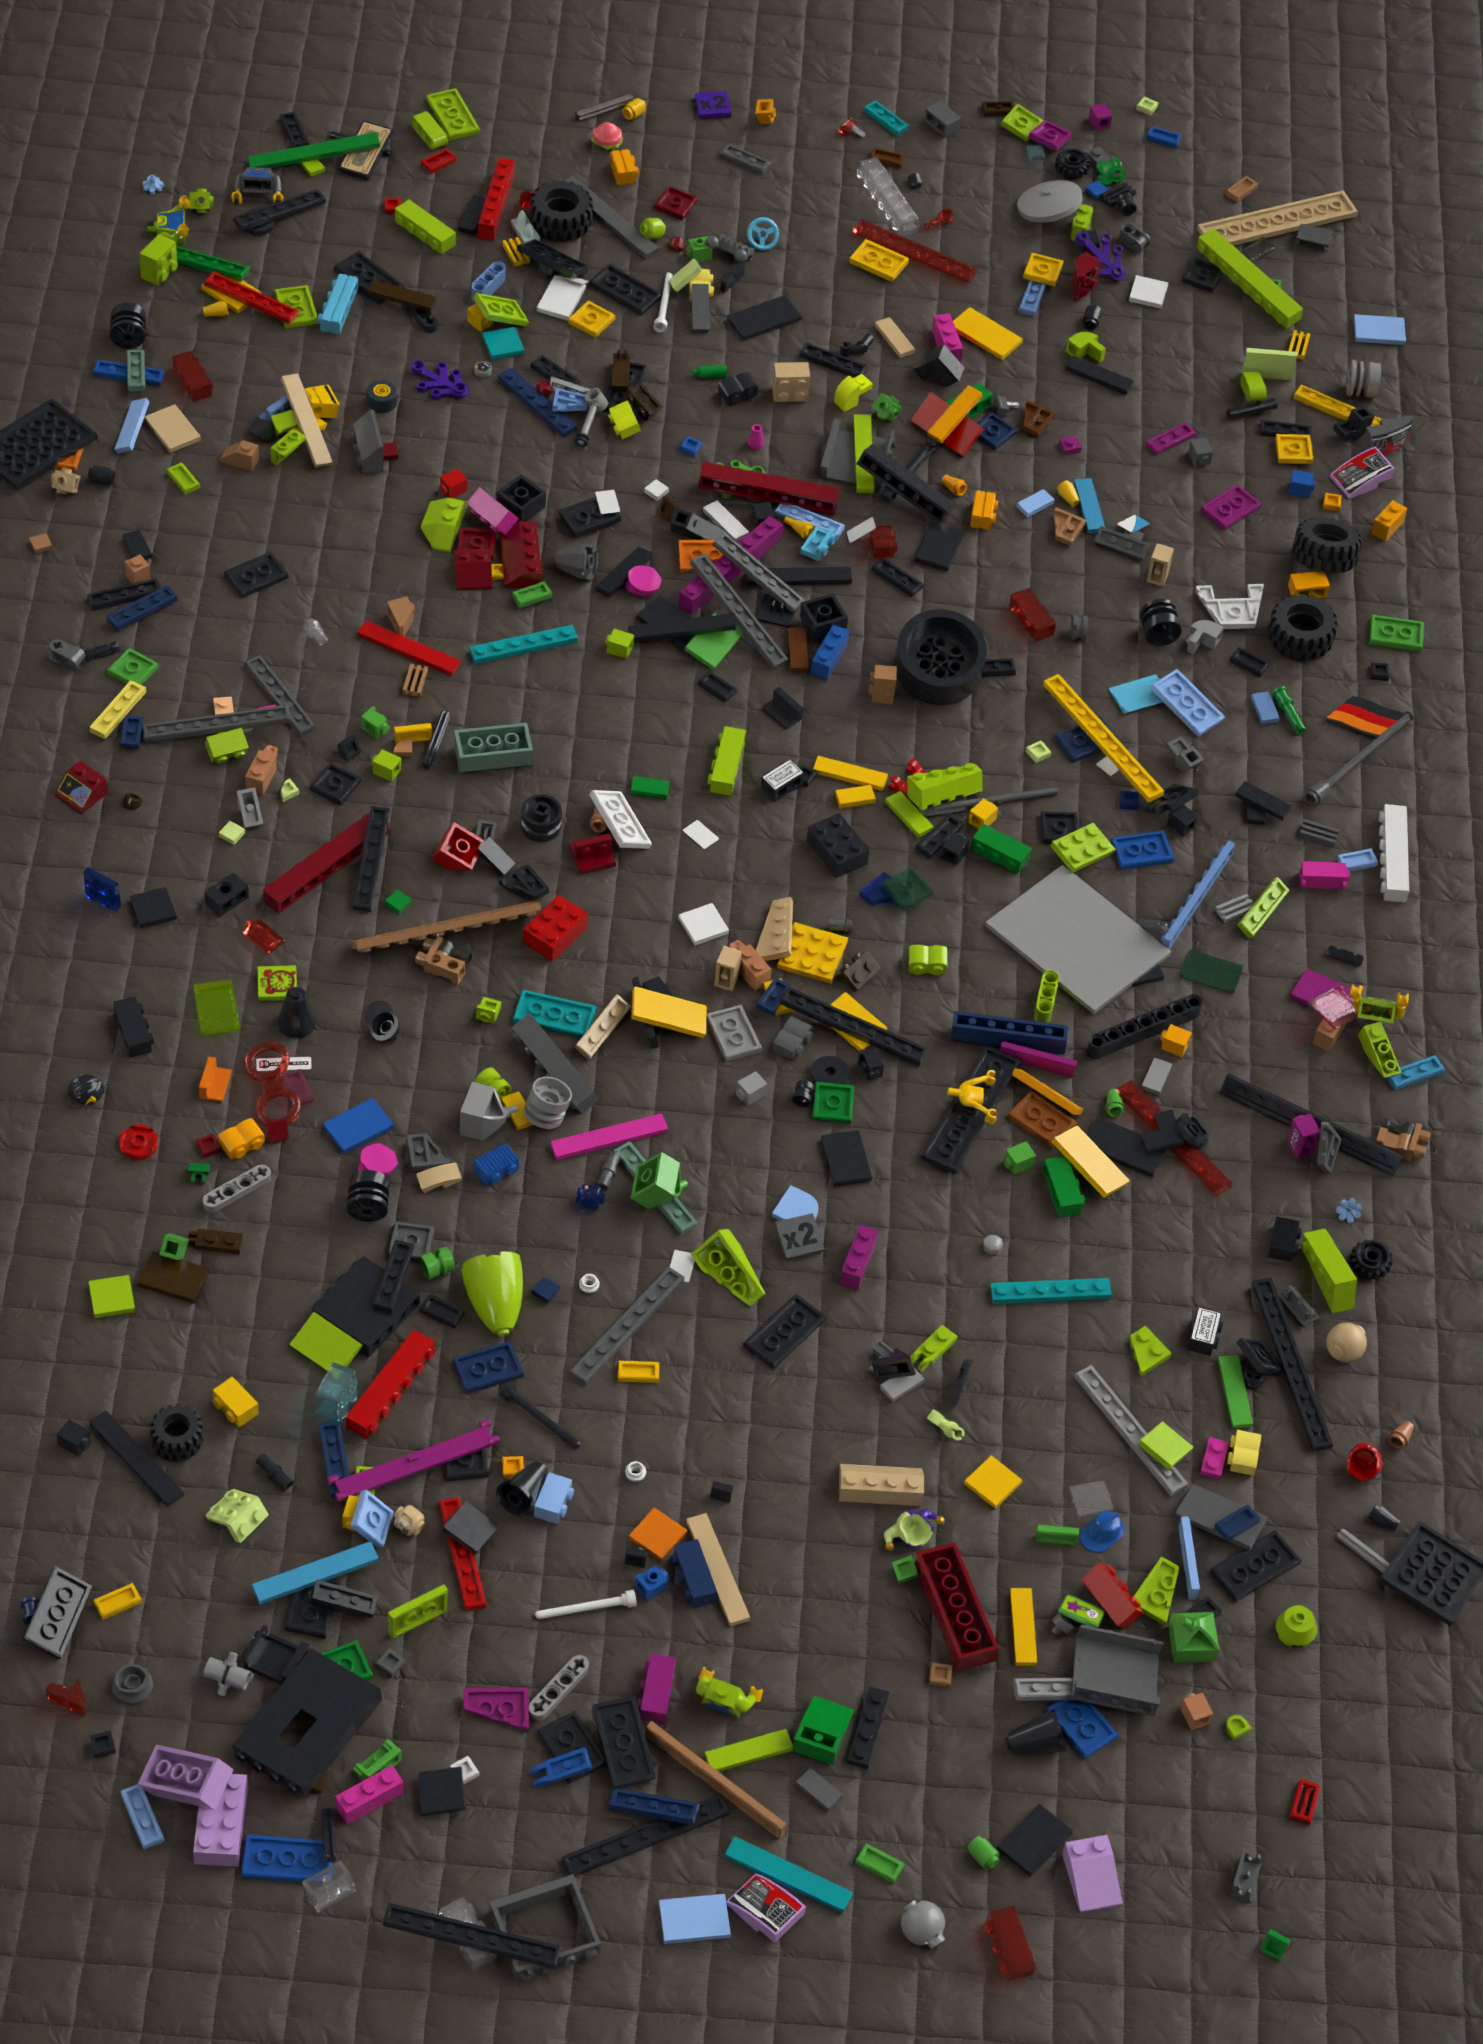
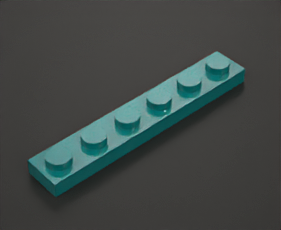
M573 625L470 646V654L474 663L479 664L577 643L578 636Z
M1109 1278L991 1283L990 1285L992 1304L1111 1299L1112 1295Z

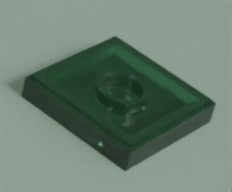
M912 867L883 881L881 887L903 911L932 897L934 893Z

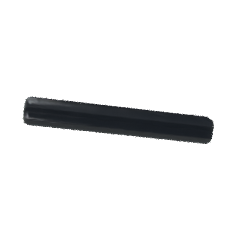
M443 710L440 712L422 760L424 768L429 769L432 767L450 719L448 711Z

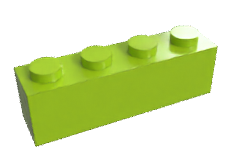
M410 199L395 208V221L397 224L403 226L440 254L445 253L456 245V232Z
M725 726L723 733L719 734L718 744H720V747L716 746L714 756L717 759L712 761L711 770L713 774L709 773L708 784L711 785L710 792L732 796L745 744L746 730Z

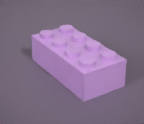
M156 1745L138 1785L153 1796L215 1810L233 1769L219 1758Z
M231 1774L215 1810L199 1806L193 1851L194 1864L239 1867L248 1788L247 1775Z

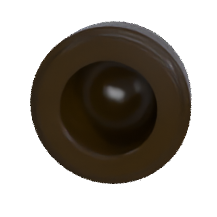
M130 792L126 793L123 798L124 806L130 810L139 808L143 802L140 796Z

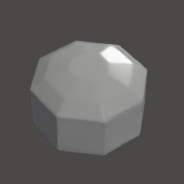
M988 1235L984 1239L983 1249L989 1255L998 1254L1002 1250V1239L997 1235Z

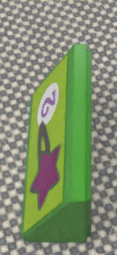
M1071 1595L1065 1597L1058 1611L1059 1614L1094 1628H1098L1101 1625L1105 1615V1610Z

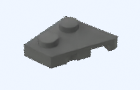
M1329 1122L1321 1123L1317 1165L1324 1173L1331 1174L1342 1139Z
M427 1133L407 1135L412 1171L427 1170L450 1163V1160L442 1155L441 1149L432 1142Z

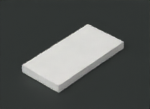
M592 790L589 795L620 848L649 849L651 847L650 839L622 792Z

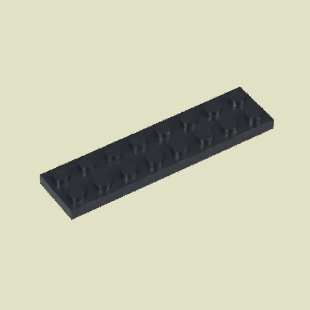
M986 1045L965 1080L985 1076L989 1070L995 1071L996 1075L994 1078L996 1081L992 1086L987 1085L985 1082L972 1085L983 1088V1107L988 1110L995 1109L1013 1078V1071L1015 1068H1019L1021 1060ZM955 1097L923 1150L920 1159L956 1174L985 1126L986 1114L975 1108L963 1106L959 1097Z

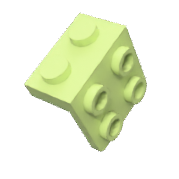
M232 1489L216 1505L211 1507L210 1511L206 1514V1518L227 1526L234 1540L241 1543L269 1514L258 1496Z

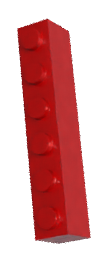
M498 159L478 222V238L495 240L515 175V160Z
M413 1330L347 1414L346 1428L365 1439L371 1433L374 1434L378 1429L379 1422L389 1415L393 1404H397L400 1401L403 1391L405 1389L408 1390L413 1383L414 1377L421 1374L425 1366L424 1364L434 1357L436 1352L435 1340Z

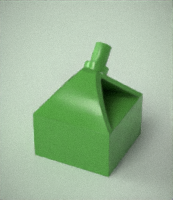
M661 1152L637 1165L631 1199L651 1209L678 1197L681 1191L688 1186L686 1180L680 1181V1163Z
M1213 1612L1171 1614L1168 1629L1173 1663L1215 1661L1219 1652Z

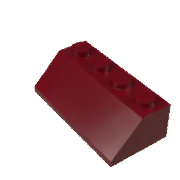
M519 521L512 526L506 535L502 532L499 534L505 588H526L541 583L542 568L537 522Z

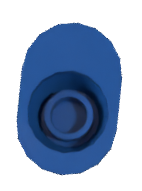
M1110 1511L1099 1513L1082 1529L1080 1534L1082 1545L1092 1552H1103L1111 1547L1123 1536L1125 1530L1119 1514Z

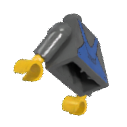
M249 167L245 172L237 175L234 187L235 192L232 193L233 203L235 199H239V204L242 203L240 192L275 193L273 204L276 203V200L283 201L280 177L272 173L270 168Z

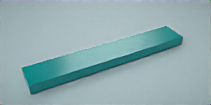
M735 1836L725 1853V1858L841 1913H844L853 1896V1892Z

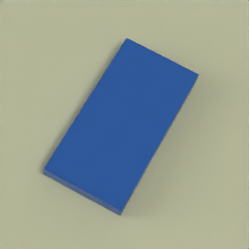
M246 1834L241 1878L330 1885L333 1862L328 1863L325 1861L323 1840Z

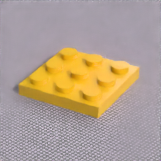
M794 922L792 927L791 956L780 958L777 969L832 984L848 943V937Z

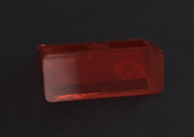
M261 919L248 921L243 930V934L266 954L273 952L285 943V940Z

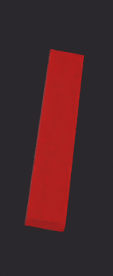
M212 272L204 281V286L289 325L299 315V310L218 273Z
M367 620L357 632V636L450 676H453L461 665V660Z
M460 1497L439 1500L444 1526L462 1506ZM447 1535L465 1612L486 1608V1600L474 1554Z

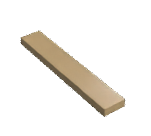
M298 373L282 376L283 387L301 433L306 436L305 443L315 468L331 465L332 459Z
M704 1513L687 1518L686 1523L693 1540H699L717 1589L718 1600L729 1626L750 1621L749 1613L707 1514Z

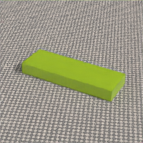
M901 791L886 798L885 803L918 838L933 830L934 826Z

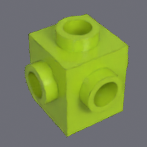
M197 189V192H190V210H197V213H207V210H210V206H214V197L210 196V192H207V189ZM204 198V203H199V199Z

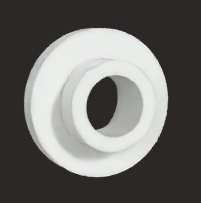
M593 1274L584 1275L579 1282L580 1289L585 1293L596 1292L599 1288L598 1278Z
M634 1461L626 1467L625 1475L629 1480L638 1482L644 1479L646 1469L642 1463Z

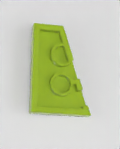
M1161 1556L1134 1596L1141 1603L1140 1608L1144 1612L1143 1614L1166 1626L1179 1566Z

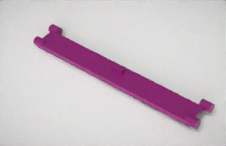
M486 1419L479 1422L480 1429L340 1480L337 1474L327 1477V1482L329 1485L335 1484L339 1492L335 1494L337 1502L348 1499L349 1495H360L363 1490L371 1491L493 1446L500 1442V1438L498 1435H491L488 1429L491 1426V1421Z

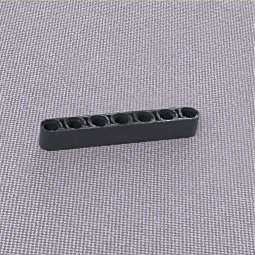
M1191 994L1093 1034L1089 1038L1087 1054L1090 1058L1099 1059L1160 1034L1164 1030L1167 1031L1170 1024L1179 1026L1194 1020L1200 1015L1203 1000L1200 996Z

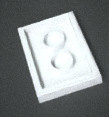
M554 275L537 306V312L568 321L586 289V284Z

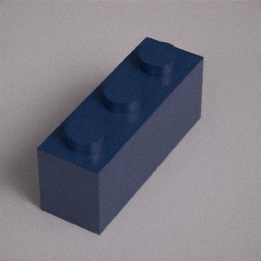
M696 1539L674 1545L671 1560L673 1566L678 1568L677 1576L679 1583L685 1587V1600L687 1602L690 1601L692 1609L716 1603L717 1589L699 1540Z

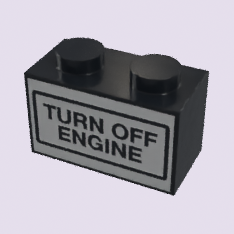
M791 759L780 763L775 769L766 772L761 777V788L775 802L804 784V772Z
M1198 1307L1187 1350L1211 1356L1212 1350L1217 1349L1219 1338L1216 1337V1334L1221 1333L1223 1322L1220 1321L1222 1313Z

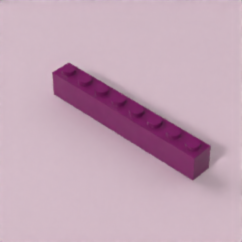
M769 516L739 541L738 544L758 560L782 540L783 524ZM724 555L713 563L728 583H731L743 573L740 568ZM697 576L679 591L678 606L693 615L715 595L701 577Z

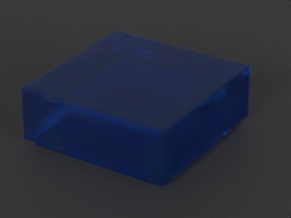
M1120 791V809L1138 810V792Z

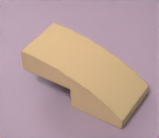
M456 1163L436 1166L416 1174L424 1193L441 1185L447 1188L463 1180Z

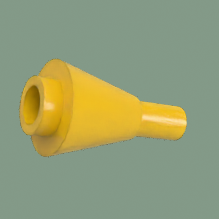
M785 517L783 520L785 524L791 526L804 539L813 532V524L811 522L793 520L789 517Z

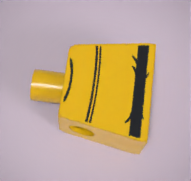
M329 385L304 389L315 417L337 418L339 402Z

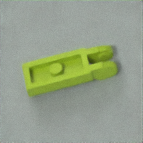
M941 1325L911 1355L913 1364L920 1357L924 1359L919 1364L917 1370L923 1372L929 1365H932L956 1342L958 1336Z

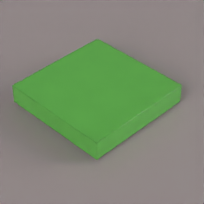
M128 648L107 669V674L125 684H128L131 680L142 685L159 668L157 662Z

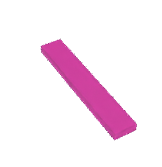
M661 1113L550 1141V1146L557 1161L624 1144L629 1141L632 1142L667 1133L668 1127Z

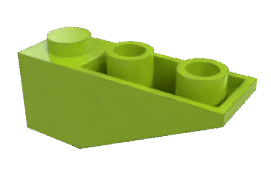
M1382 1022L1364 1026L1359 1032L1358 1037L1364 1052L1382 1077L1387 1078L1401 1074V1069Z

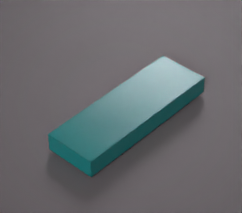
M876 100L864 107L866 114L896 136L909 130L907 123Z

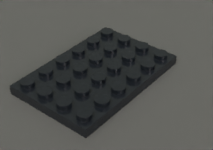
M50 399L0 430V477L14 488L19 489L98 439L97 433L56 401Z

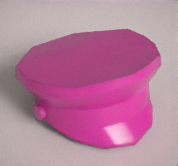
M635 566L628 572L629 580L626 582V589L637 596H651L655 591L659 590L662 579L654 568Z
M381 1143L365 1147L361 1151L358 1171L374 1170L388 1176L398 1165L395 1152Z

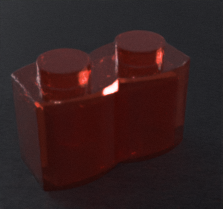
M876 526L875 529L870 531L869 538L873 557H894L895 552L898 551V542L895 541L896 532L892 530V526Z

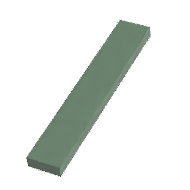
M630 1141L614 1149V1152L621 1156L619 1161L634 1178L636 1166L646 1161ZM677 1197L658 1206L680 1235L697 1227L698 1222Z

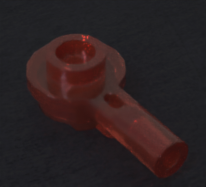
M942 209L935 219L924 223V227L929 229L939 223L949 224L953 222L954 214L950 209Z

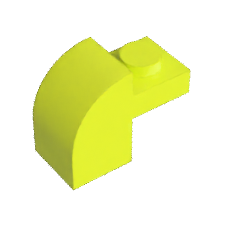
M863 374L855 378L846 377L836 389L834 403L844 412L858 405L859 395L872 389L873 383Z

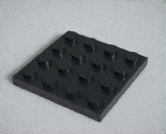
M1418 1521L1381 1576L1379 1582L1451 1627L1483 1578V1560L1423 1522Z

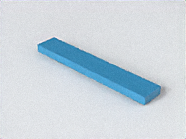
M370 1541L252 1584V1589L261 1605L314 1586L316 1579L327 1581L377 1563L379 1558Z

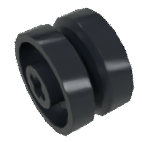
M540 794L531 796L524 801L521 808V830L527 838L536 842H548L559 835L562 827V806L557 799L549 795Z

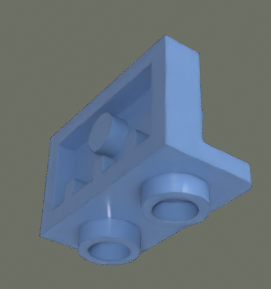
M287 395L282 396L277 402L268 406L266 412L261 414L259 418L271 420V415L292 410Z

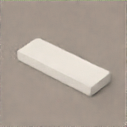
M718 501L703 507V512L736 542L749 534V531Z

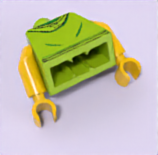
M1352 984L1349 995L1352 996L1353 1007L1358 1012L1359 1018L1394 1023V1019L1403 1018L1406 1006L1408 1005V993L1406 996H1402L1398 992L1397 1002L1373 997L1362 998L1363 987L1360 985L1357 988Z

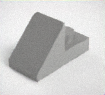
M255 787L236 791L238 811L241 812L244 828L263 824Z

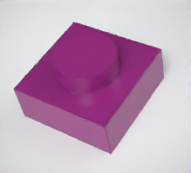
M1076 436L1060 438L1059 444L1064 455L1081 452L1082 447Z

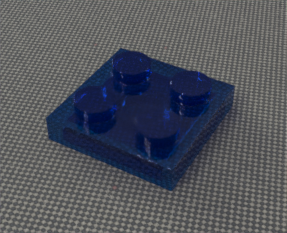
M87 867L83 872L85 896L92 901L95 900L102 904L105 908L117 912L121 908L119 883Z

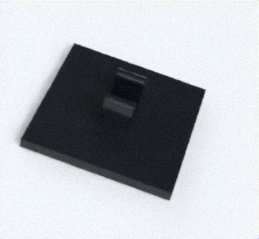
M764 593L756 619L790 628L796 610L791 613L784 607V602L780 603L770 594Z

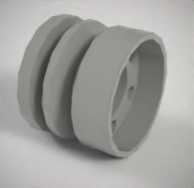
M1351 360L1345 382L1347 395L1352 396L1355 389V396H1359L1361 389H1364V397L1377 398L1381 378V363L1369 362L1367 368L1364 369L1363 361H1359L1357 367V362Z
M553 1077L538 1078L533 1083L530 1095L524 1106L523 1112L525 1117L537 1127L544 1129L558 1127L562 1124L572 1098L571 1089L559 1079Z

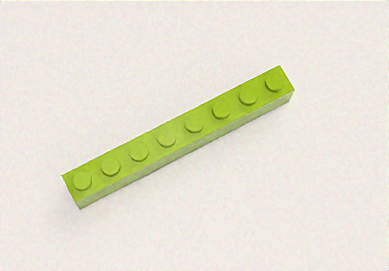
M1212 228L1199 236L1197 243L1199 252L1203 253L1211 263L1215 264L1235 284L1242 288L1268 314L1273 316L1279 324L1287 329L1301 320L1303 308L1219 232Z

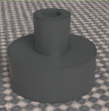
M1059 1613L1052 1619L1055 1624L1052 1632L1057 1636L1061 1631L1068 1634L1074 1628Z

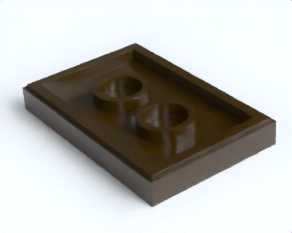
M152 1251L137 1282L138 1286L195 1303L210 1269L182 1259L176 1260L159 1255V1252Z

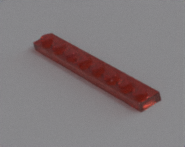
M863 219L853 229V233L967 283H970L977 275L978 269Z
M1132 1080L1118 1087L1116 1090H1118L1120 1098L1152 1131L1158 1130L1154 1114L1162 1112L1159 1107ZM1185 1139L1184 1145L1170 1148L1216 1197L1231 1188L1232 1182L1200 1149L1193 1147Z

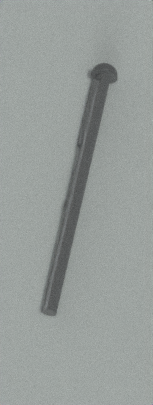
M1054 787L983 798L989 802L996 801V804L1007 801L1058 794V789ZM983 798L941 803L937 806L927 805V809L921 810L918 807V810L923 816L966 811L965 807L976 806Z

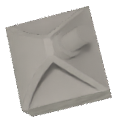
M472 1082L460 1111V1135L483 1141L505 1123L506 1118L518 1112L517 1106L514 1104L507 1108L503 1107L495 1087Z

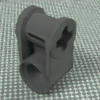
M1130 223L1122 224L1118 241L1121 244L1130 248L1135 253H1140L1143 247L1151 242L1147 233Z
M56 639L49 644L51 650L50 660L69 670H75L85 658V653L81 648L62 640Z

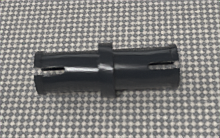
M265 1453L257 1458L255 1463L267 1473V1477L270 1480L273 1479L284 1491L292 1486L294 1481L282 1471V1467L279 1464L276 1465Z

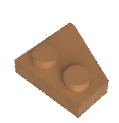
M1056 507L1054 511L1055 540L1072 546L1085 526L1086 519Z

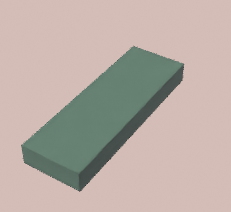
M127 350L128 391H145L144 350Z

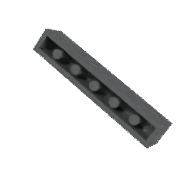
M530 1013L512 1026L516 1032L513 1035L519 1044L524 1043L526 1045L524 1050L530 1057H536L535 1063L542 1071L545 1068L548 1072L545 1076L559 1079L571 1089L572 1098L569 1105L573 1110L577 1108L582 1114L600 1100Z

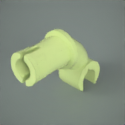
M933 1409L928 1415L927 1419L936 1426H939L945 1436L953 1437L955 1440L962 1439L959 1435L964 1437V1430L958 1427L957 1423L944 1419V1416Z

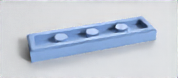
M147 398L131 402L115 447L117 454L133 450L149 405Z
M779 504L774 512L775 516L783 519L789 517L793 520L811 522L813 530L818 527L829 532L831 527H835L836 540H838L845 529L844 524L794 505Z
M1186 1516L1181 1517L1178 1529L1189 1600H1196L1200 1586L1190 1519Z

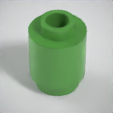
M977 1836L969 1843L967 1847L970 1850L969 1854L984 1869L988 1867L991 1869L999 1862V1852L985 1838L982 1839L980 1836Z

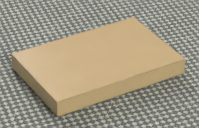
M175 404L144 416L145 422L170 453L201 441L199 433Z

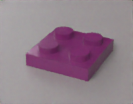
M1044 120L1029 133L1028 138L1048 147L1050 150L1057 151L1072 138L1073 133Z

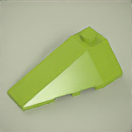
M729 1229L718 1230L690 1254L703 1272L711 1275L719 1284L731 1290V1293L747 1305L752 1306L765 1295L745 1253Z

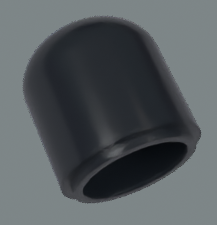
M913 173L908 176L907 179L912 189L922 187L923 183L919 173Z

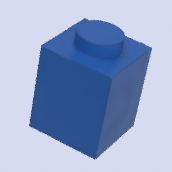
M1293 470L1289 494L1309 497L1310 492L1315 489L1314 473Z

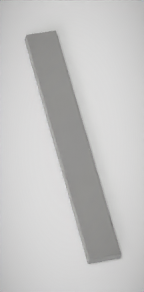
M1090 1365L1075 1373L1074 1378L1168 1494L1173 1496L1187 1488L1188 1483L1175 1467L1168 1470L1138 1445L1139 1441L1147 1435V1432L1094 1367Z

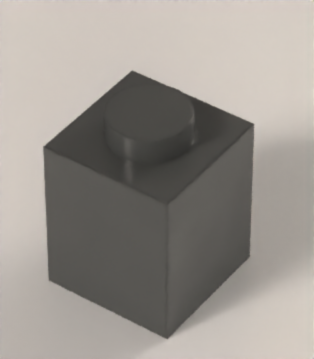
M1207 438L1190 440L1188 453L1194 466L1211 464L1213 450Z

